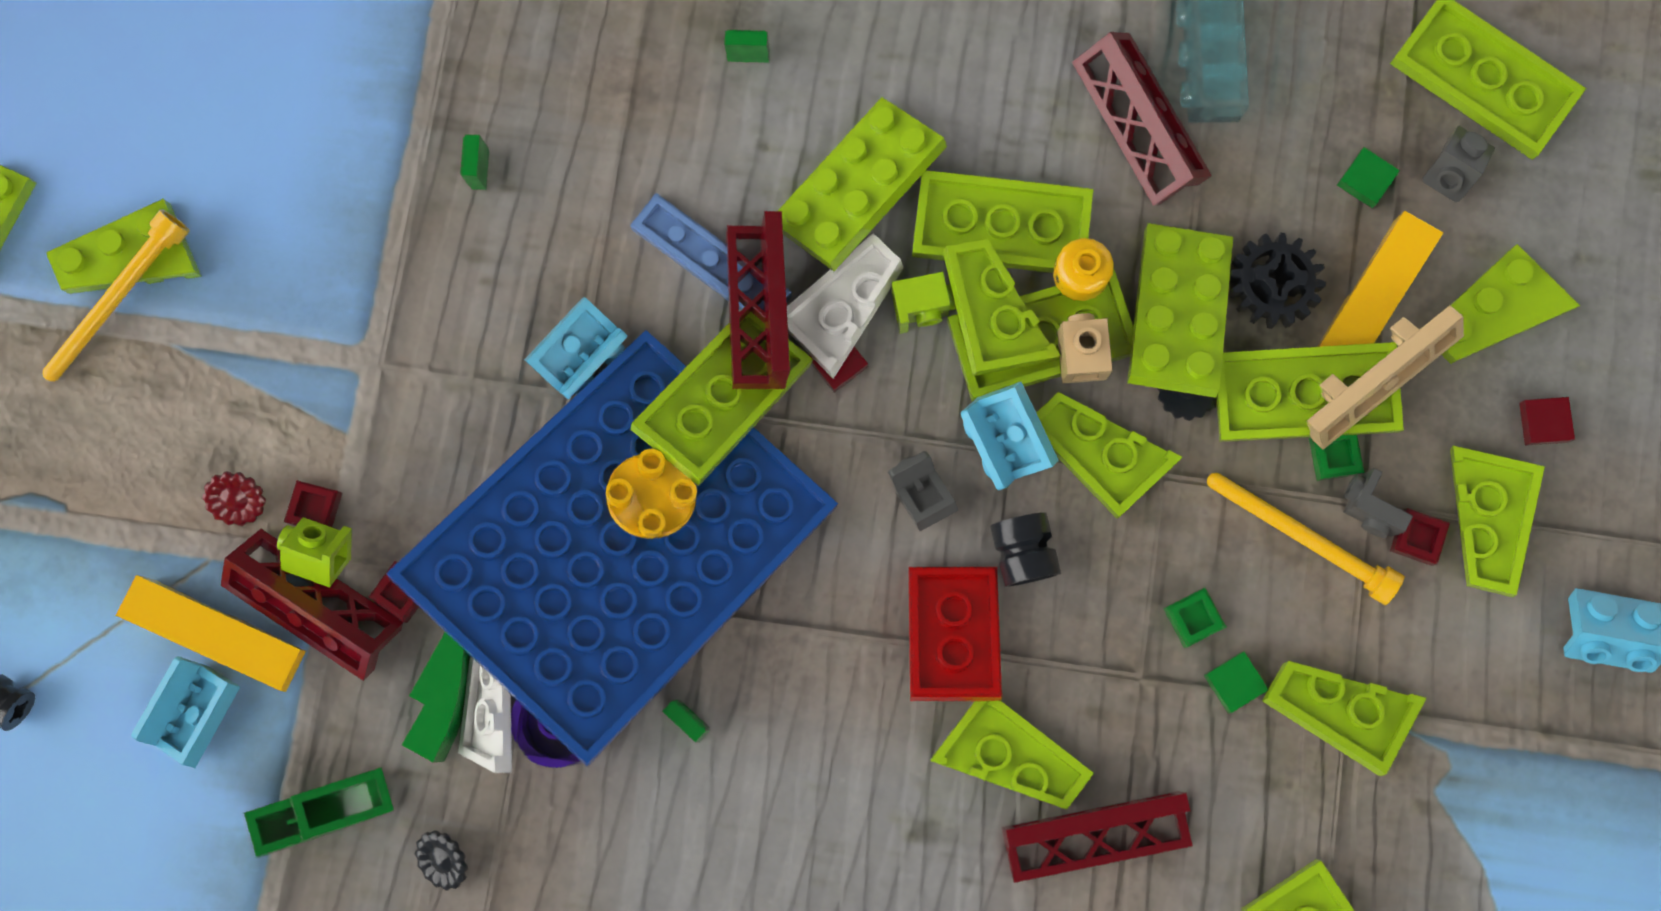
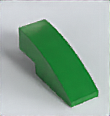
M446 632L443 634L409 694L410 697L423 703L424 706L402 743V746L432 763L445 761L458 734L463 717L470 655Z
M382 767L290 796V798L244 812L256 858H260L393 812L394 808Z

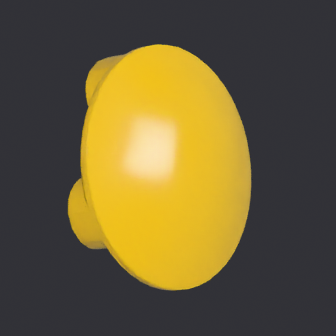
M646 449L640 454L623 461L610 476L606 487V503L611 517L624 531L640 538L656 539L677 532L689 521L696 506L697 487L695 483L666 460L663 453L657 449Z

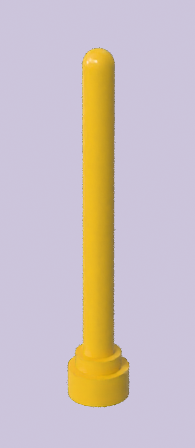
M162 209L158 211L149 223L152 227L148 231L149 239L44 367L42 374L46 380L56 381L62 376L164 248L170 249L174 244L179 245L190 232L184 223Z
M1214 472L1207 477L1209 488L1363 581V587L1369 590V596L1386 606L1400 589L1405 576L1390 566H1387L1385 569L1379 565L1375 568L1220 473Z

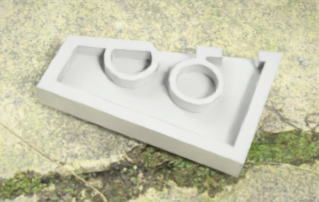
M873 233L858 245L835 271L830 269L787 306L788 333L833 379L891 289L892 282L896 281L904 267L901 259Z
M470 656L458 754L494 773H512L511 695Z

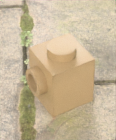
M1089 313L1069 316L1068 321L1062 322L1057 332L1059 353L1061 355L1062 384L1107 380L1112 372L1107 318L1095 319L1094 314Z

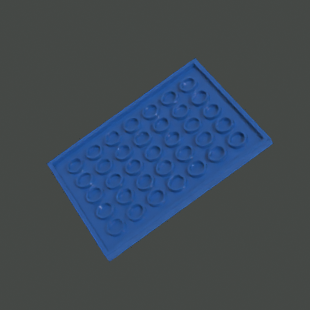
M647 330L634 340L386 573L389 579L586 767L602 753L823 523L838 505L832 497L753 427L700 486L696 485L697 500L694 512L689 521L680 530L666 537L647 539L634 536L619 527L607 508L606 487L609 478L623 461L640 454L646 449H653L631 431V424L686 368V365Z

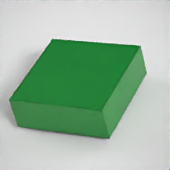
M759 30L725 31L724 46L728 62L769 63L770 46L768 32Z
M465 134L462 144L460 175L472 190H486L489 148L480 135Z
M1363 147L1339 180L1337 186L1373 209L1400 170Z
M1341 435L1324 450L1311 437L1309 438L1317 481L1365 473L1357 435Z
M1202 588L1163 608L1184 648L1226 628L1206 588Z
M1245 651L1239 652L1204 674V677L1228 714L1233 713L1269 690Z
M672 700L662 711L695 743L700 742L710 731V727L681 700Z

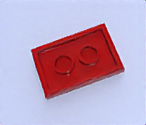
M909 567L910 701H1001L1002 680L997 567Z

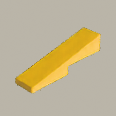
M1407 211L1402 212L1393 221L1353 291L1344 300L1317 347L1374 343L1444 232Z
M139 575L135 576L115 615L283 692L287 691L306 652L235 616L218 611L157 580Z

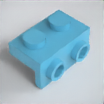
M583 297L524 361L561 395L570 399L595 378L592 374L603 362L609 365L623 352L625 346L622 342L628 335L622 329L617 328L587 298Z
M1022 382L977 397L961 411L964 430L968 437L973 440L982 458L983 469L986 475L992 479L998 491L1007 488L1015 479L1051 468L1059 461Z
M1579 588L1574 589L1568 597L1573 635L1563 647L1565 657L1583 660L1591 664H1605L1627 668L1634 672L1652 673L1661 665V603Z
M177 656L173 659L135 726L131 737L138 742L156 746L181 765L196 768L238 693L240 686L209 666Z

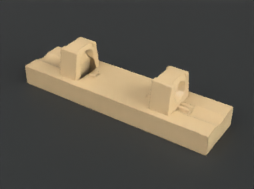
M1449 305L1421 329H1418L1403 317L1390 328L1392 331L1391 339L1399 347L1349 387L1334 374L1320 384L1322 389L1321 395L1328 404L1307 420L1311 439L1324 450L1463 338V316Z

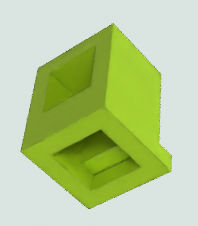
M943 272L892 282L891 296L899 334L908 332L909 323L916 322L918 327L932 326L942 322V317L948 316L949 311L956 310L951 285H946Z
M303 517L295 527L286 525L278 537L277 549L280 550L281 570L329 588L351 560L352 528L343 526L341 530Z

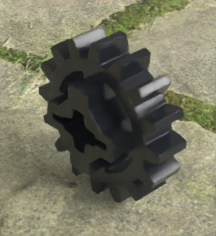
M1280 233L1275 242L1271 241L1268 234H1263L1258 240V246L1249 241L1242 249L1244 254L1238 253L1231 262L1238 269L1231 270L1230 281L1237 283V285L1228 294L1229 297L1241 298L1242 302L1236 309L1239 313L1247 309L1253 312L1250 318L1251 323L1254 324L1261 317L1266 318L1267 328L1272 329L1278 320L1281 319L1284 327L1288 328L1295 323V316L1303 321L1311 314L1309 307L1315 308L1322 299L1316 292H1320L1326 287V281L1316 279V276L1325 267L1324 264H1312L1311 259L1316 254L1315 249L1308 250L1305 253L1300 250L1303 239L1298 238L1291 245L1287 243L1286 233ZM1269 255L1266 265L1257 264L1255 268L1251 267L1254 261ZM1273 273H1274V275H1276V279L1269 278V277H1270ZM1276 281L1283 284L1279 290L1276 286ZM1297 294H1302L1296 303L1284 307L1287 296L1295 297Z

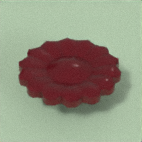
M226 471L222 476L214 475L211 478V482H207L204 486L205 492L202 495V499L206 503L205 509L213 514L215 520H222L226 525L236 524L244 526L246 522L253 523L256 521L257 516L262 515L264 511L263 506L266 503V498L262 496L263 489L256 485L253 478H246L243 473L237 472L232 474Z

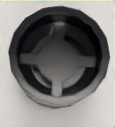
M1046 512L1018 516L990 526L995 549L1004 553V558L999 562L1004 587L1036 582L1061 574L1056 550L1047 546L1052 533Z

